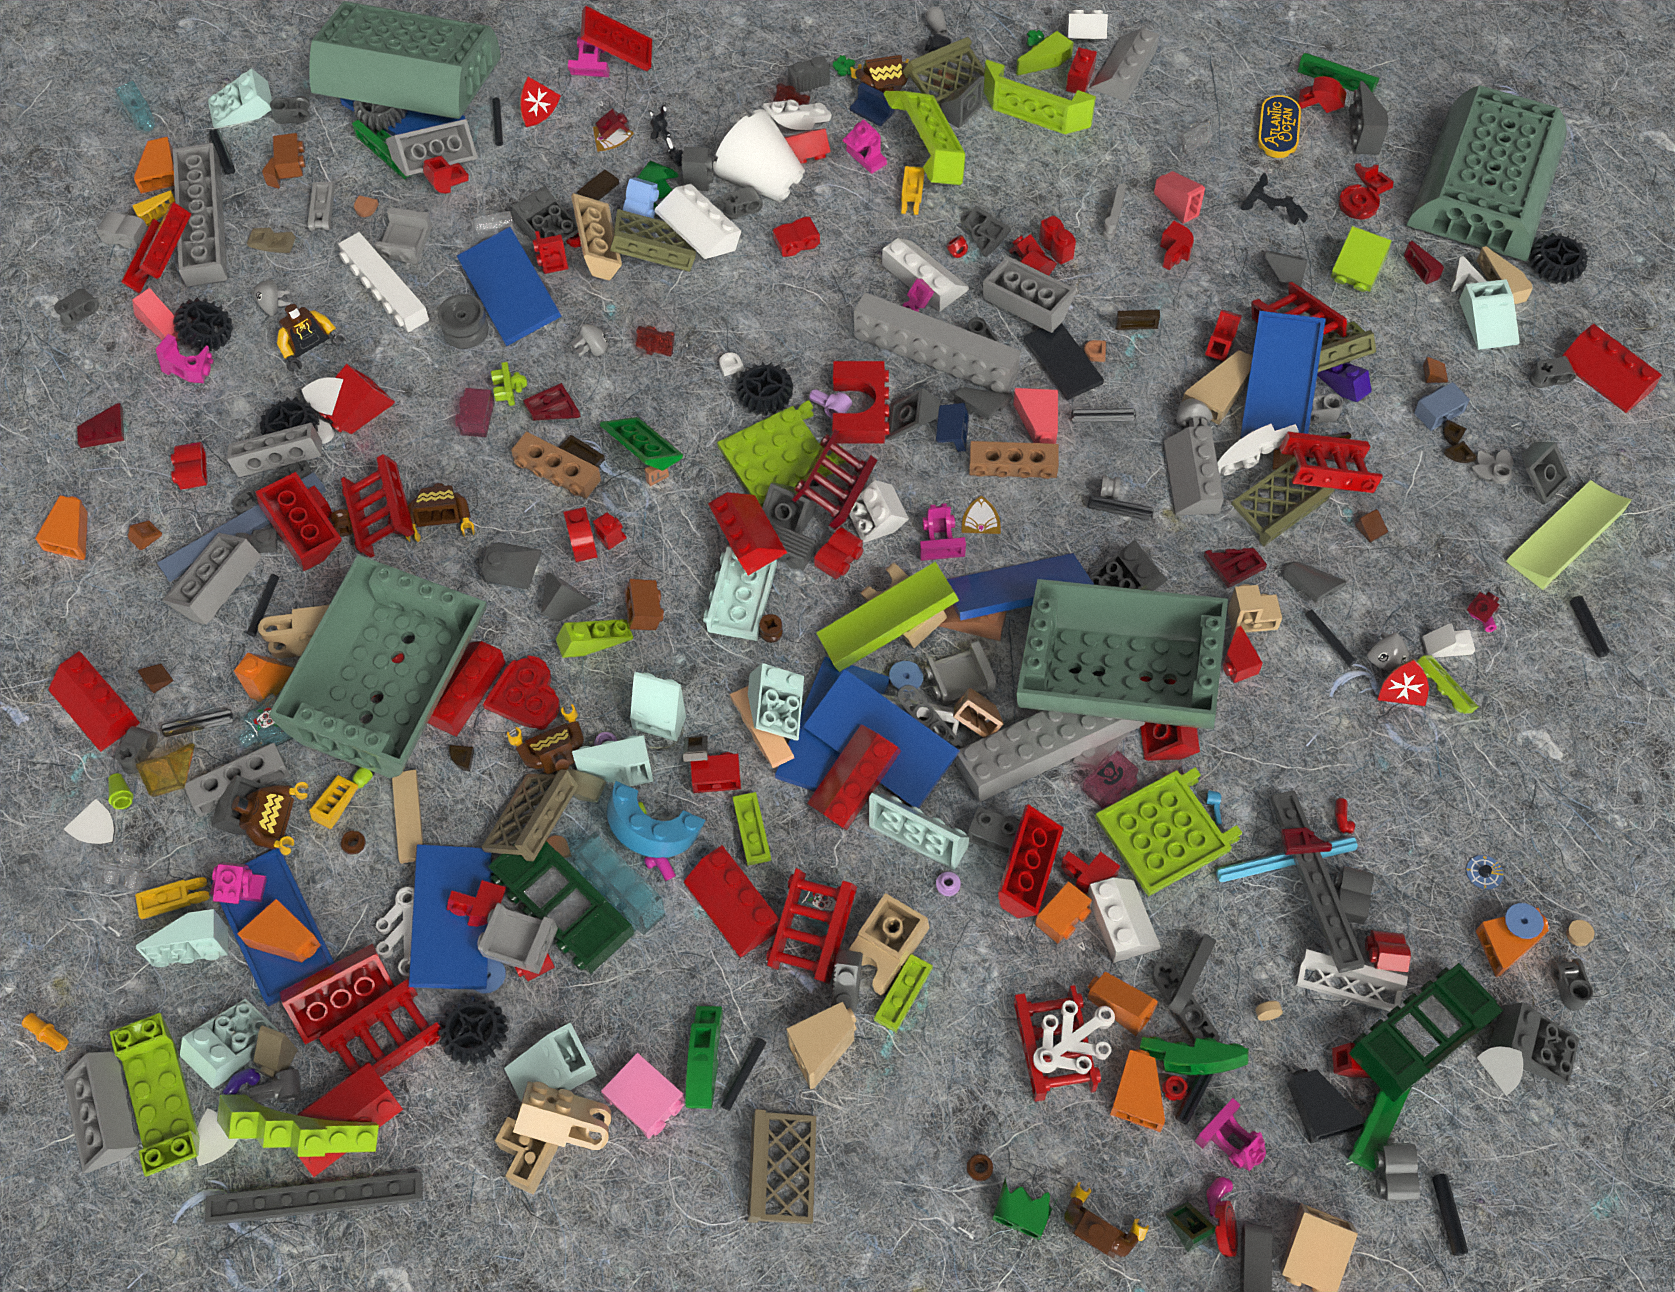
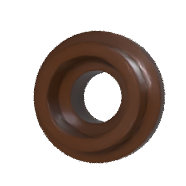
M349 831L341 839L343 851L350 855L360 853L366 845L364 835L358 831ZM353 841H358L356 845L350 846Z
M976 1154L968 1160L967 1173L973 1180L985 1181L992 1175L993 1163L988 1156ZM977 1164H981L984 1166L985 1170L983 1172H977L975 1170V1166Z

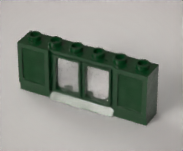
M545 841L534 861H526L522 855L501 854L488 866L492 874L490 877L491 881L494 884L506 887L508 891L506 896L513 904L520 903L524 907L522 912L525 915L543 920L544 917L554 919L558 927L554 939L557 941L555 945L563 954L568 952L573 957L572 962L580 971L585 969L591 975L635 934L632 925L547 841Z
M1460 963L1450 970L1445 967L1436 975L1437 980L1435 982L1430 979L1419 989L1421 993L1418 996L1415 992L1404 1000V1007L1400 1008L1397 1005L1386 1015L1388 1017L1386 1021L1379 1019L1370 1027L1372 1032L1368 1035L1363 1032L1353 1041L1355 1047L1349 1054L1393 1102L1398 1100L1406 1090L1411 1089L1423 1076L1428 1075L1439 1063L1445 1061L1456 1049L1461 1048L1473 1035L1478 1034L1503 1011L1496 1003L1497 1001Z

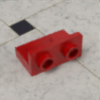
M535 231L536 239L533 240L535 252L540 253L536 254L538 267L543 266L544 274L567 270L568 264L562 235L541 238L539 231Z

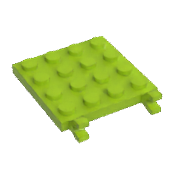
M809 400L802 403L797 410L794 406H791L717 442L719 450L748 494L755 495L761 507H763L772 482L795 487L800 479H804L821 448L803 421L814 416V413L811 411L813 405ZM833 452L829 456L827 454L825 456L837 465L846 462ZM820 465L817 470L824 477L833 474L823 465Z
M1196 767L1183 775H1180L1176 770L1095 815V819L1148 897L1227 854L1232 849L1231 844L1239 841V836L1242 835V831L1237 825L1222 834L1192 792L1190 786L1199 782L1198 778L1201 776Z

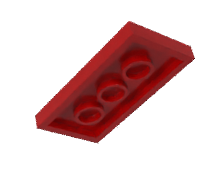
M588 6L583 8L581 40L648 72L652 62V38Z

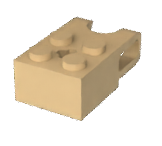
M895 563L886 568L892 579V584L888 589L909 577ZM867 586L861 592V595L868 602L888 589L876 591ZM944 610L901 636L915 648L947 618Z
M329 605L292 609V614L263 618L259 623L258 631L261 637L269 642L268 649L271 655L277 659L302 656ZM269 626H275L278 629L276 631L266 632V629ZM279 644L285 645L282 649L276 650Z
M886 893L883 895L848 950L863 953L862 966L872 965L878 969L873 979V988L876 993L885 995L910 954H913L929 930L928 918ZM896 929H898L897 932L890 933L891 930L895 931Z
M528 1081L513 1132L565 1147L567 1142L591 1150H600L608 1142V1126L611 1122L612 1114L610 1108L603 1103L579 1097L566 1089L557 1090L548 1087V1085L542 1082L533 1083ZM596 1113H601L604 1115L605 1118L603 1120H598L594 1118L592 1115ZM589 1131L600 1132L602 1137L594 1140L589 1136Z

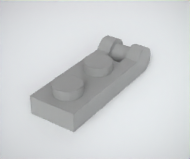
M313 182L308 217V228L310 231H316L318 228L331 230L335 192L333 182Z
M1119 183L1117 191L1112 192L1110 203H1113V206L1108 207L1104 222L1103 237L1110 240L1115 236L1125 197V184Z

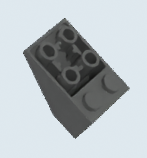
M1360 81L1358 90H1354V103L1350 104L1349 116H1352L1350 130L1353 131L1351 144L1355 146V154L1379 155L1389 127L1387 111L1367 85Z
M545 186L512 206L513 221L524 234L533 240L536 239L535 231H539L541 238L562 235L563 242L579 233L577 223Z
M1135 539L1089 575L1094 585L1150 591L1156 590L1168 580Z
M1523 1002L1500 1006L1503 1011L1497 1017L1490 1048L1501 1046L1521 1051L1523 1070L1566 1086L1569 1085L1580 1038Z

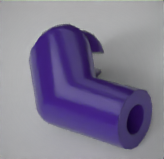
M253 1068L240 1071L232 1076L222 1094L236 1095L243 1084L248 1083L254 1086L258 1083L261 1076Z

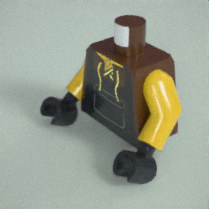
M296 304L286 306L285 312L287 316L279 321L280 329L278 330L277 345L284 359L288 360L287 369L291 372H294L292 368L293 362L297 364L299 369L302 368V363L294 359L293 356L297 358L330 339L329 334L332 335V341L335 345L340 346L336 342L337 336H342L344 341H346L345 335L337 333L336 327L325 315L315 310L309 311L305 307L298 309Z

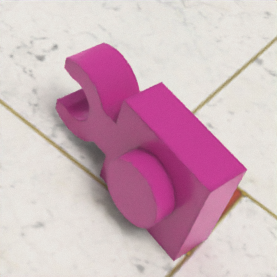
M917 278L907 293L910 300L902 306L919 312V308H925L934 294L933 289L922 278Z

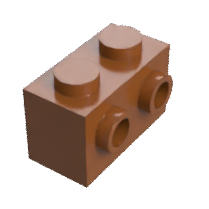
M297 133L273 136L274 167L279 179L303 176V168L306 167L305 158L302 153H305L304 142L299 140Z
M629 579L624 592L629 629L656 631L659 622H662L664 618V610L660 608L661 591L657 589L656 580Z

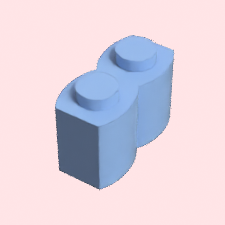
M636 177L630 178L623 210L654 219V202L657 201L659 196L657 184Z

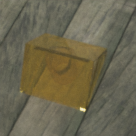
M189 743L160 752L136 764L150 796L155 797L185 788L195 744Z

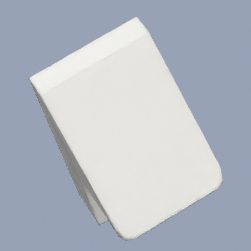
M1462 256L1454 271L1451 292L1465 287L1466 284L1487 282L1469 261Z
M1452 623L1422 637L1426 655H1432L1434 658L1471 655L1475 651L1470 630L1454 631Z

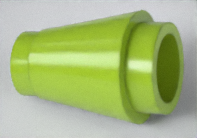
M119 773L110 775L108 778L109 804L115 809L129 807L134 796L123 775Z

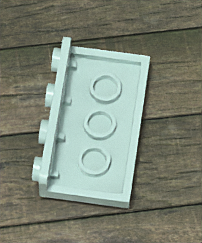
M727 546L726 552L721 553V570L716 571L714 580L716 587L715 590L710 592L709 603L711 605L709 609L705 610L703 622L707 624V632L757 641L760 630L759 623L765 612L777 567V559L748 576L731 546Z

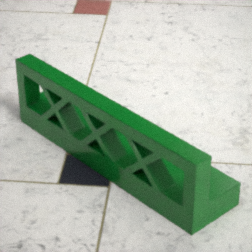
M1303 53L1297 71L1313 78H1333L1344 89L1353 92L1355 89L1358 90L1360 81H1363L1373 93L1380 79L1308 53Z
M356 120L352 123L358 140L403 179L409 177L405 176L392 160L388 145L384 143L387 138L391 137L386 131L382 129L379 132L375 129L377 131L376 136L361 121Z
M1381 1088L1379 1089L1366 1117V1123L1361 1128L1348 1160L1370 1172L1375 1170L1374 1152L1378 1150V1144L1387 1143L1411 1090L1410 1088L1395 1102Z

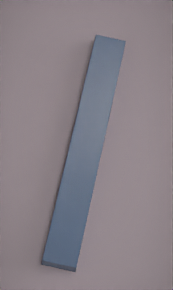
M314 472L301 479L307 489L315 485L321 494L326 491L325 486ZM256 505L157 562L169 582H171L189 569L218 533L236 536V533L251 535L253 530L262 529L269 525L270 521L260 506Z

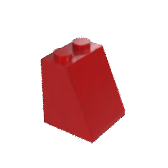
M346 364L335 377L343 379L332 415L321 412L319 414L327 420L331 419L333 421L331 425L339 432L344 430L349 434H353L391 407L395 401L370 377Z

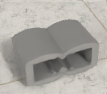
M107 212L96 231L100 239L106 244H120L125 248H138L148 227L145 221L139 217Z

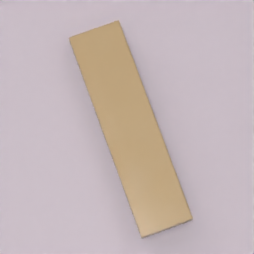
M416 769L403 771L401 775L392 778L400 864L416 861L417 844L424 845Z

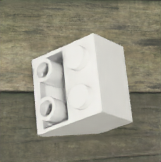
M1072 10L1071 14L1066 15V37L1068 39H1107L1108 14H1103L1102 10H1092L1090 14H1084V10Z
M874 480L860 493L849 514L863 542L892 534L909 520L893 485Z

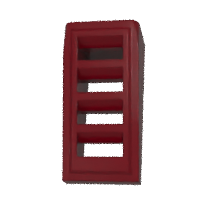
M1410 241L1403 255L1426 285L1439 280L1444 266L1415 242Z

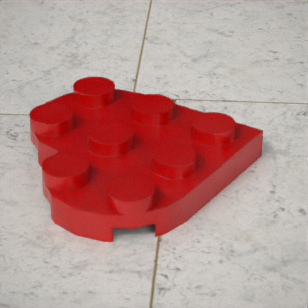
M529 655L527 656L528 658H522L518 661L513 660L506 667L484 701V709L525 727L544 730L557 717L560 710L559 698L554 689L550 687L551 672L546 662L539 657Z

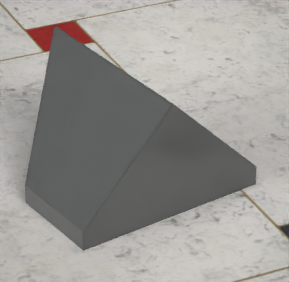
M550 572L546 573L542 614L559 622L596 604L566 581Z

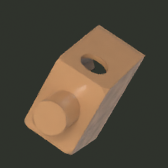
M968 688L955 704L953 717L983 738L996 733L1004 724L996 705L972 688Z

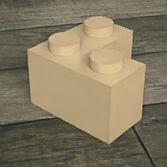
M1243 584L1234 588L1227 610L1233 634H1235L1238 626H1242L1245 633L1278 630L1282 615L1276 594H1260L1258 585Z
M507 1117L495 1139L496 1144L501 1150L515 1156L505 1177L511 1185L534 1195L559 1146L514 1133L516 1120Z

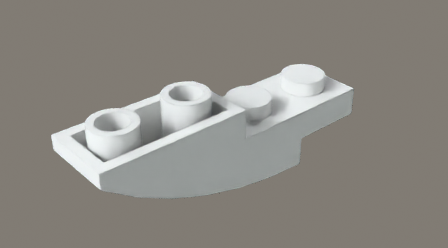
M788 100L763 103L762 106L776 122L784 127L795 130H813L815 123L830 121L832 116L822 103L799 106L796 101Z
M1269 424L1249 433L1231 446L1218 461L1219 475L1224 474L1226 476L1238 469H1247L1259 463L1260 453L1268 454L1275 448L1280 447L1288 431L1299 433L1296 424L1276 431L1272 424Z

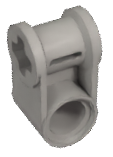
M1333 393L1314 396L1310 424L1336 421L1342 410V397Z

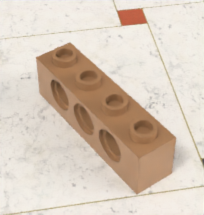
M527 431L511 450L514 462L518 467L526 468L536 476L550 480L557 487L562 486L568 489L575 496L587 499L601 481L598 467Z
M971 441L969 475L979 477L1057 478L1059 444Z

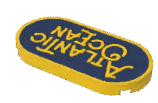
M1276 95L1267 98L1262 104L1258 146L1270 157L1285 158L1297 149L1301 108L1294 99L1288 96Z

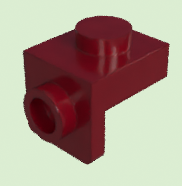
M613 108L595 123L600 135L604 139L609 138L620 127L626 132L630 130L627 124V117L622 112H616Z
M1489 591L1486 594L1479 592L1467 608V611L1487 623L1494 612L1497 613L1501 608V605L1497 603L1499 598Z

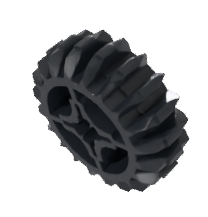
M1551 233V235H1544L1536 241L1531 249L1529 261L1531 262L1530 267L1534 268V274H1540V279L1545 277L1548 279V282L1551 280L1555 281L1557 285L1560 281L1566 284L1568 281L1573 282L1576 278L1578 279L1587 267L1586 264L1589 256L1586 255L1587 250L1583 249V243H1577V238L1572 240L1569 238V235L1564 237L1561 233L1557 236Z
M197 297L194 301L189 299L186 303H182L178 310H176L173 324L175 325L174 332L178 333V339H184V345L188 343L191 345V350L197 347L201 352L207 345L209 351H212V349L217 351L230 340L233 330L231 325L232 319L228 318L227 311H222V306H215V301L209 303L206 298L200 301ZM190 317L192 319V324L188 323L187 318ZM214 326H217V327H218V330H219L218 333L215 332V330H214L215 327H214Z
M762 361L761 365L754 363L753 368L746 367L745 372H741L740 378H737L736 381L737 399L742 403L743 408L748 407L749 412L756 410L757 415L760 412H764L767 416L770 411L775 414L777 409L783 411L784 405H788L793 396V383L790 374H787L786 369H781L779 364L774 367L772 362L769 365H765Z
M287 397L283 402L279 400L278 404H271V409H265V415L261 416V422L259 423L261 435L312 423L318 432V425H320L318 413L311 407L310 402L307 403L304 399L299 400L297 397L293 400Z
M471 996L469 1003H466L461 998V1005L459 1007L455 1004L451 1005L452 1013L444 1011V1016L447 1020H441L439 1023L443 1028L438 1031V1035L442 1038L439 1043L441 1047H445V1054L447 1056L451 1055V1059L454 1062L460 1059L461 1064L466 1065L470 1059L472 1066H476L477 1059H481L482 1063L486 1064V1056L490 1055L492 1058H495L494 1050H502L503 1046L500 1042L507 1041V1036L504 1034L509 1030L508 1025L504 1024L507 1018L505 1015H501L503 1012L501 1007H495V1003L492 1000L486 1003L485 997L481 996L477 1002L475 997ZM473 1014H482L476 1018L468 1017ZM459 1022H461L462 1028L454 1039L455 1029ZM493 1023L492 1033L486 1040L484 1038L485 1032L490 1028L489 1025ZM467 1025L477 1030L479 1037L475 1033L473 1034ZM470 1044H478V1045H479L478 1047H474V1048H464V1047H463V1046L467 1047V1046L470 1045Z

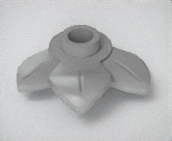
M1503 449L1496 457L1483 451L1478 452V465L1472 468L1476 475L1484 479H1492L1498 484H1506L1511 480L1513 475L1511 467L1514 462L1508 451Z

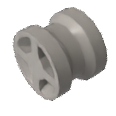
M1103 475L1100 497L1111 496L1113 499H1118L1121 477L1112 479Z

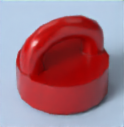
M959 235L947 243L946 249L953 257L961 258L967 253V241L963 235ZM963 247V250L960 253L956 252Z

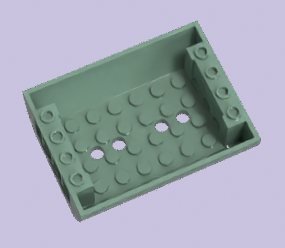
M343 1L312 39L309 61L311 93L460 119L500 60L499 43L491 26Z
M1481 85L1463 93L1449 108L1406 226L1482 248L1486 246L1493 252L1527 261L1566 142L1567 127L1561 110L1555 106ZM1490 168H1496L1498 171H1493ZM1485 182H1490L1493 185H1487Z
M357 555L271 709L269 716L284 732L304 746L366 768L388 778L401 775L486 611V601ZM408 635L415 637V640L410 644L403 642V639ZM398 654L405 656L401 663L392 662V659ZM376 694L384 696L383 700L379 703L371 702L372 697ZM366 714L373 716L369 723L360 722L362 716Z
M1037 579L1017 688L1018 706L1028 709L1214 730L1228 599ZM1072 668H1077L1081 672L1077 674H1072L1069 672V670ZM1095 671H1101L1104 673V675L1097 677L1094 676L1092 673ZM1143 676H1148L1152 680L1149 682H1144L1140 680V678ZM1173 679L1176 683L1169 685L1164 680Z

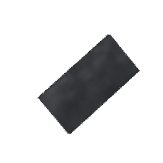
M1062 323L1052 333L1041 328L1024 336V343L1066 400L1104 383L1103 377Z

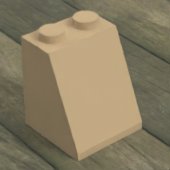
M843 1002L786 1029L788 1046L810 1090L818 1085L854 1041V1031L857 1030L855 1022L857 1021L852 1009H846Z
M1300 1203L1281 1266L1282 1275L1286 1276L1285 1280L1297 1286H1301L1302 1283L1311 1286L1313 1292H1338L1358 1235L1353 1223Z

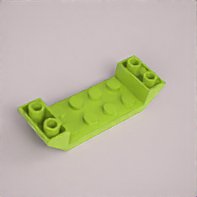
M990 60L985 61L983 92L993 110L1062 134H1069L1092 126L1096 96L1077 90L1071 101L1004 78L1005 65Z
M885 91L884 96L892 109L907 110L912 123L915 125L920 138L931 155L923 166L930 182L961 185L964 176L965 152L934 95L908 91Z
M157 1013L110 1031L115 1056L123 1064L143 1149L138 1152L144 1176H150L199 1155L200 1137L176 1044L163 1015Z

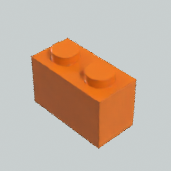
M1068 881L1037 915L1035 925L1059 944L1063 938L1067 940L1076 930L1074 926L1079 920L1084 922L1091 913L1090 906L1092 900Z

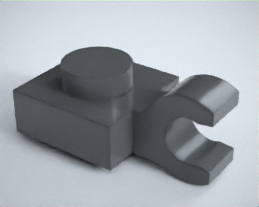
M275 529L253 530V535L236 533V537L247 539L258 553L277 552L278 533Z

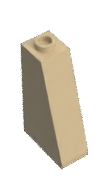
M1238 350L1187 389L1182 402L1189 398L1202 401L1212 413L1213 419L1210 421L1220 425L1249 381L1253 356Z

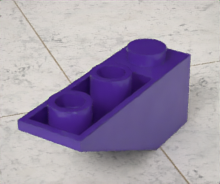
M1346 362L1317 373V376L1338 395L1351 401L1358 402L1372 392L1369 371Z

